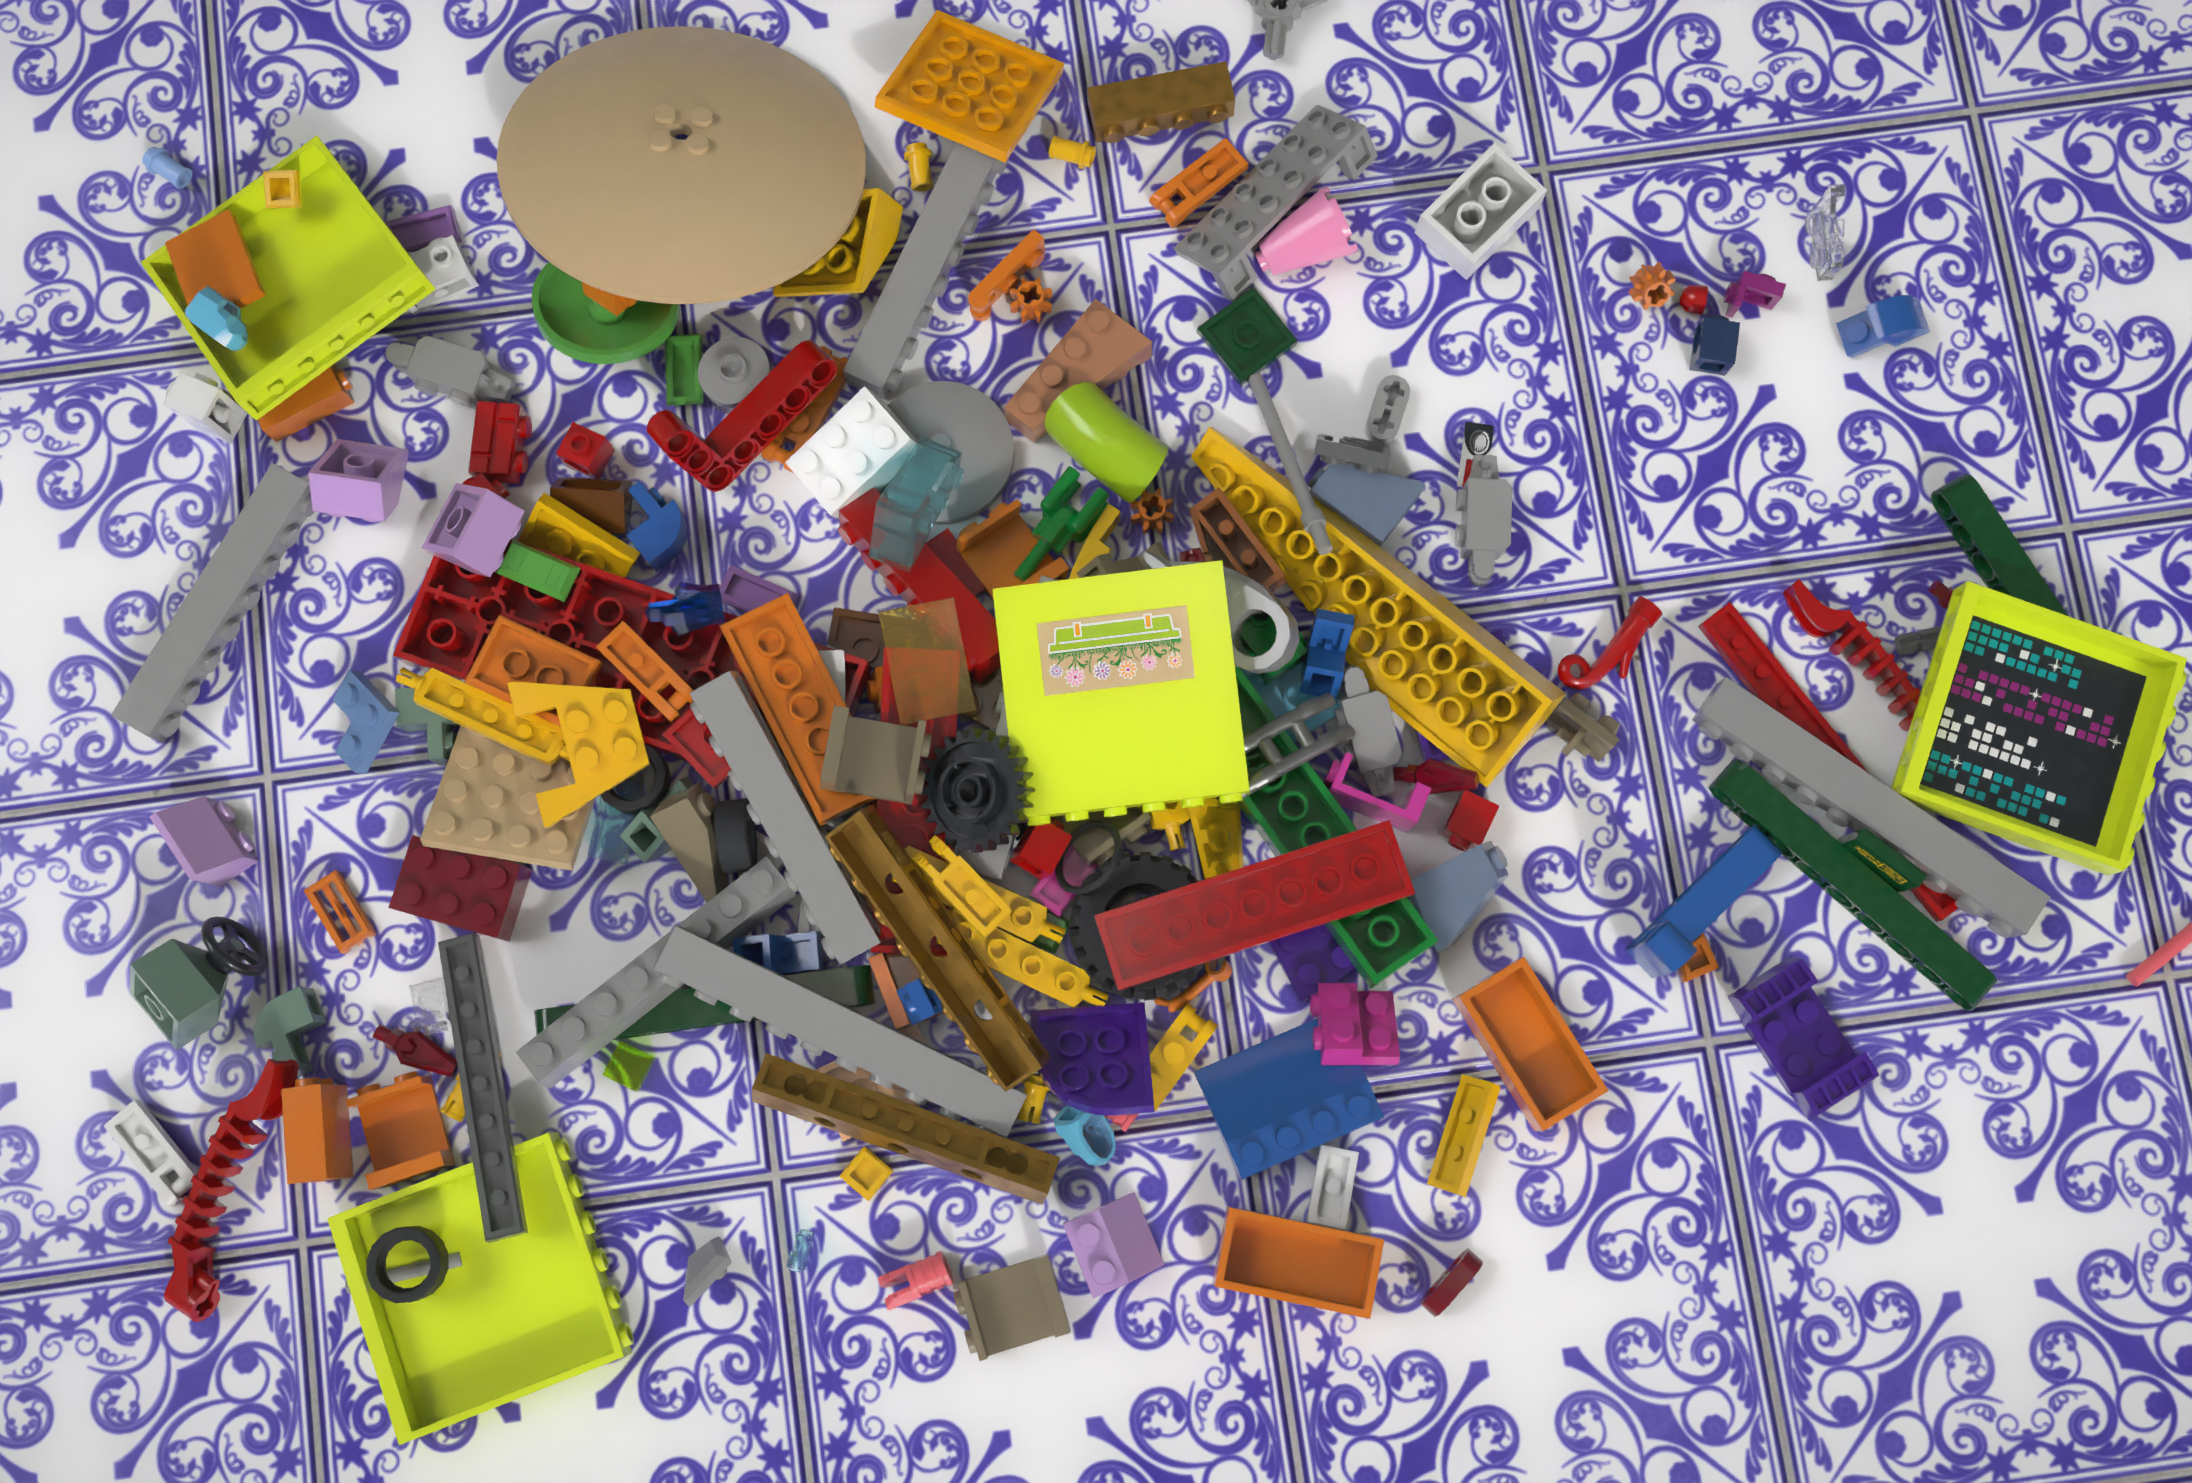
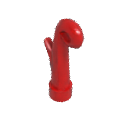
M1639 596L1628 609L1629 614L1591 667L1578 654H1569L1561 659L1557 671L1560 681L1571 689H1586L1598 683L1619 662V677L1625 679L1633 654L1648 628H1652L1663 615L1662 611L1650 600ZM1573 664L1579 667L1580 677L1575 678L1571 675L1570 667Z

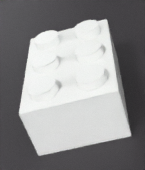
M1494 143L1420 215L1414 233L1467 280L1539 209L1547 189Z
M864 386L785 463L831 516L839 519V510L873 487L879 492L924 447L877 394Z

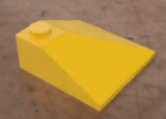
M880 188L864 189L856 215L838 242L820 260L806 270L774 286L773 295L776 297L864 293L897 241L903 206Z

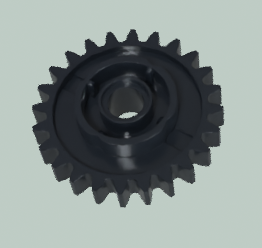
M970 728L969 731L958 730L956 731V737L944 738L945 747L935 746L933 748L937 756L936 759H926L925 762L931 768L930 773H925L924 780L927 781L928 785L923 788L922 794L927 795L928 800L921 805V808L931 810V814L926 819V822L937 823L934 834L935 836L946 835V845L957 844L958 851L970 850L971 853H980L984 850L995 851L997 850V845L1009 844L1008 835L1020 834L1017 823H1028L1029 820L1023 813L1024 808H1033L1034 806L1026 799L1027 794L1035 792V788L1026 784V781L1033 776V772L1023 771V766L1027 763L1028 758L1016 757L1020 747L1018 745H1008V736H996L995 730L983 731L978 728ZM976 784L979 788V793L977 797L975 796L974 791Z

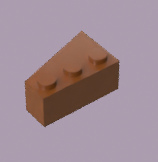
M1219 487L1189 509L1206 562L1222 560L1223 567L1237 571L1259 582L1272 593L1287 582L1283 571Z

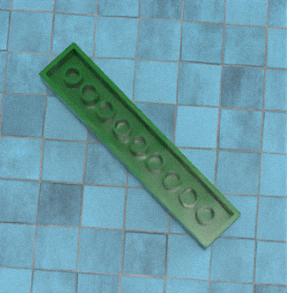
M1235 666L1243 735L1271 722L1276 717L1241 669ZM1286 731L1271 738L1282 757L1298 750V747ZM1258 746L1245 754L1248 778L1258 770L1269 765ZM1308 761L1280 776L1260 790L1258 789L1244 798L1243 801L1236 802L1275 857L1357 831V828ZM1407 897L1324 924L1371 990L1438 942L1436 936Z

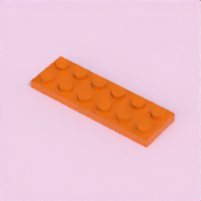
M786 593L720 625L820 826L876 799L868 796L820 789V779L834 705L846 707L789 594Z

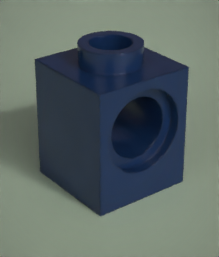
M1722 315L1704 317L1694 330L1689 370L1725 376L1736 361L1740 322L1729 321V318Z

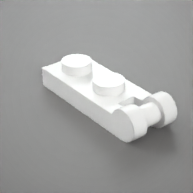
M133 1100L109 1120L104 1127L167 1205L174 1208L184 1199L183 1194L192 1188L193 1183L191 1179L193 1175H197L199 1169L191 1164L141 1100ZM172 1170H175L180 1176L174 1183H171L166 1177Z

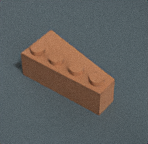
M1095 299L1004 406V414L1008 424L1031 442H1036L1047 434L1044 426L1046 413L1052 402L1063 391L1082 382H1092L1103 391L1112 383H1117L1124 378L1127 372L1138 364L1142 365L1152 357L1153 342Z

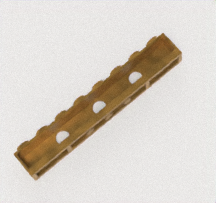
M873 804L858 811L827 834L825 838L829 842V850L832 856L838 862L843 863L851 873V881L854 887L861 894L868 897L874 906V914L882 925L888 926L897 938L896 944L898 949L905 957L911 958L919 970L918 974L922 983L928 989L933 990L938 996L946 1017L957 1023L964 1033L963 1038L968 1048L973 1053H978L986 1064V1071L990 1079L996 1085H1001L1006 1093L1041 1069L1051 1058L1050 1054ZM889 873L892 874L902 888V893L895 894L888 890L886 877ZM934 936H936L948 953L947 956L940 957L932 952L930 941ZM980 999L993 1018L985 1020L976 1014L975 1003L977 1000Z
M768 1053L765 1054L752 1086V1102L1043 1205L1048 1195L1060 1159L1058 1156Z

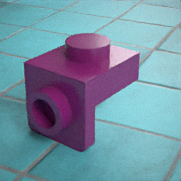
M1744 271L1736 283L1731 281L1727 287L1723 302L1728 304L1725 316L1732 318L1743 302L1772 310L1783 297L1786 284L1776 281L1773 276L1767 274L1756 275Z

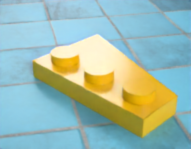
M543 493L537 500L518 539V542L624 578L628 576L640 555L639 551L546 493Z
M1207 798L1204 799V806L1188 808L1204 878L1208 879L1244 867L1239 805L1236 802L1220 804L1219 799Z

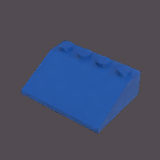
M1317 1018L1193 1072L1239 1179H1245L1384 1118L1369 1081L1360 1065H1321L1320 1050L1313 1049V1027H1318Z

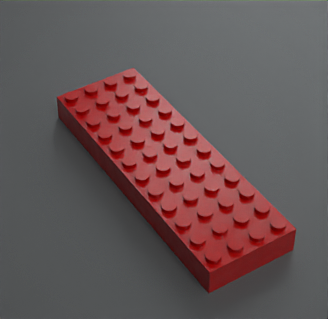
M510 539V541L508 542V544H507V546H506V548H505V550H504V552H503L504 555H505V553H506V551H507V549H508V547H509V545H510L512 539ZM530 545L527 546L580 568L565 602L496 573L497 570L492 573L491 577L472 573L434 555L393 653L394 657L406 665L426 672L434 668L464 682L495 621L501 615L601 661L603 664L591 687L630 689L644 743L658 752L687 761L662 733L690 708V703L687 702L677 711L680 715L670 722L596 648L600 642L624 621L693 690L698 689L728 671H738L776 739L720 628V625L738 616ZM814 642L818 651L835 650ZM844 653L845 705L849 708L851 716L855 717L872 668L867 660ZM669 684L660 695L667 701L677 690Z

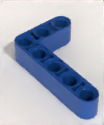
M1753 825L1639 934L1625 951L1652 979L1675 972L1696 953L1697 948L1692 942L1780 857L1782 851L1756 825Z

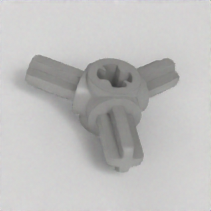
M1247 0L1256 6L1255 13L1262 17L1261 26L1266 30L1263 48L1264 56L1270 60L1282 58L1285 50L1286 33L1292 29L1293 21L1301 18L1302 11L1325 3L1328 0Z

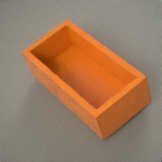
M1525 957L1513 961L1452 999L1534 1131H1545L1609 1091Z
M1227 1206L1212 1284L1215 1287L1371 1319L1384 1239Z

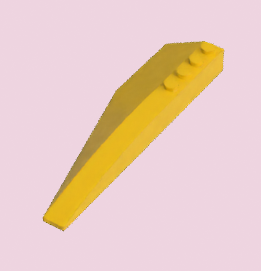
M1209 427L1191 455V458L1215 489L1219 487L1283 571L1287 584L1308 611H1312L1316 615L1318 608L1354 615V626L1345 653V659L1349 665H1354L1364 670L1363 673L1366 674L1364 678H1367L1369 690L1375 689L1386 695L1392 711L1459 766L1478 772L1479 782L1486 788L1489 787L1543 725L1566 693L1396 558L1312 496L1316 508H1320L1327 522L1325 530L1333 547L1330 553L1320 555L1311 533L1305 531L1300 518L1302 511L1289 479L1214 427Z

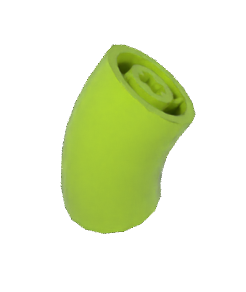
M1092 382L1075 384L1063 391L1052 402L1046 413L1044 422L1046 433L1085 470L1128 503L1133 502L1147 488L1167 456L1168 445L1131 418Z

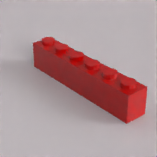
M874 487L839 510L840 526L838 527V532L845 543L849 546L854 545L861 552V557L866 566L872 571L877 570L883 576L888 590L894 596L900 595L903 598L913 618L918 622L923 621L931 629V635L940 647L960 651L959 668L965 674L971 673L980 682L1001 667L996 619Z

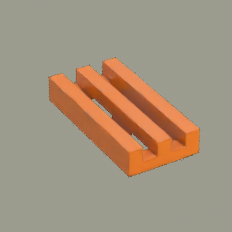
M334 870L303 890L340 953H348L351 951L350 948L355 945L359 946L366 938H371L377 934L340 871ZM334 882L362 931L358 932L330 883ZM319 890H323L351 938L344 939L317 893Z

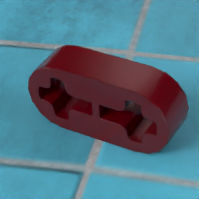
M1469 1248L1464 1250L1424 1294L1420 1304L1434 1317L1440 1315L1477 1274L1483 1265V1261Z

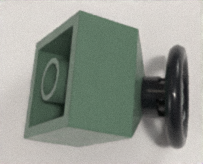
M215 916L204 921L201 927V937L208 951L175 939H170L130 964V995L176 1051L217 1025L228 977L232 971L245 976H257L262 974L268 967V955L260 940L249 929L232 919ZM214 928H222L225 937L219 943L214 937ZM239 937L252 949V951L246 948L245 944L239 939ZM246 960L251 965L242 963V961Z

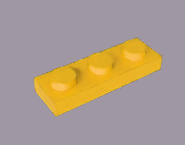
M1462 1074L1427 1181L1428 1185L1466 1198L1501 1086Z

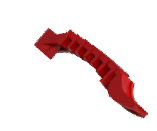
M1800 579L1796 580L1783 592V596L1797 623L1808 635L1815 638L1827 637L1840 629L1843 635L1830 646L1829 652L1834 656L1840 655L1853 643L1857 649L1848 656L1846 661L1850 666H1857L1864 659L1869 662L1870 666L1863 672L1862 676L1866 680H1873L1878 675L1882 678L1883 682L1877 686L1875 692L1879 696H1886L1890 692L1894 694L1896 699L1888 705L1887 709L1892 714H1898L1904 709L1908 716L1901 720L1898 726L1903 731H1909L1921 694L1919 688H1914L1907 679L1909 674L1897 666L1893 661L1895 659L1894 655L1884 650L1880 645L1882 641L1879 637H1873L1866 627L1868 625L1864 621H1858L1850 610H1836L1825 606L1814 597Z
M268 1059L254 1089L241 1100L230 1102L226 1114L220 1116L217 1121L220 1125L216 1133L211 1135L208 1140L211 1144L207 1153L202 1155L199 1160L202 1164L197 1175H193L191 1179L193 1183L191 1191L182 1201L185 1206L181 1216H177L175 1223L178 1224L174 1236L169 1237L167 1241L172 1246L175 1269L165 1289L164 1300L194 1322H200L208 1318L214 1312L220 1300V1294L217 1291L220 1281L213 1276V1253L215 1248L202 1240L217 1234L220 1230V1226L212 1222L210 1217L220 1216L227 1209L217 1199L232 1193L235 1188L234 1185L225 1180L226 1177L229 1178L240 1174L243 1169L234 1159L241 1160L251 1156L255 1149L248 1144H259L268 1137V1134L252 1121L258 1118L268 1121L276 1120L283 1115L281 1089L295 1087V1080H297L299 1064L293 1059H288V1061Z

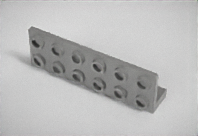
M1316 105L1175 246L1176 254L1212 273L1224 298L1232 302L1239 298L1258 279L1246 253L1337 161L1341 166L1344 176L1355 180L1378 157L1366 126L1325 107Z

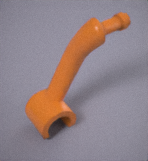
M1217 959L1206 962L1205 970L1207 972L1172 1000L1158 997L1154 1000V1003L1168 1007L1169 1012L1178 1011L1215 980L1223 982L1229 979L1232 974L1231 965L1225 960L1222 968L1215 971Z

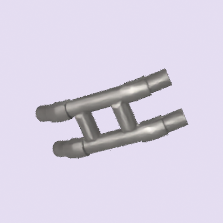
M1326 693L1309 699L1251 733L1243 735L1245 754L1258 746L1269 765L1250 775L1248 778L1250 793L1242 794L1243 799L1316 756L1354 738L1355 731L1348 724L1331 730L1316 740L1305 725V720L1335 705V699L1332 694ZM1290 728L1301 748L1282 757L1271 738Z

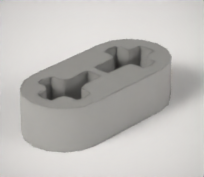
M1391 375L1381 380L1365 427L1366 435L1370 441L1388 444L1396 437L1410 396V387L1404 378ZM1391 387L1398 388L1397 394L1400 396L1395 398L1393 406L1386 405L1388 393L1385 391H1389ZM1383 414L1389 415L1387 427L1390 429H1386L1384 434L1378 433V426L1374 424H1379Z

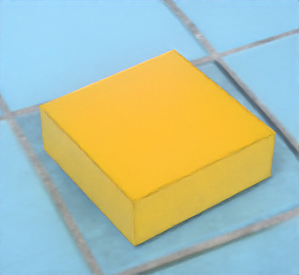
M864 1146L839 1177L867 1201H870L894 1170Z

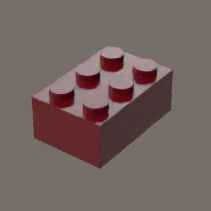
M412 835L388 908L510 942L532 870L523 865L498 858L423 846L420 840L421 837Z

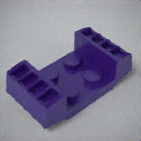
M1790 956L1727 997L1739 1015L1746 1032L1785 1091L1794 1099L1807 1119L1811 1121L1875 1080L1879 1073L1866 1052L1855 1053L1812 989V986L1819 981L1803 959Z

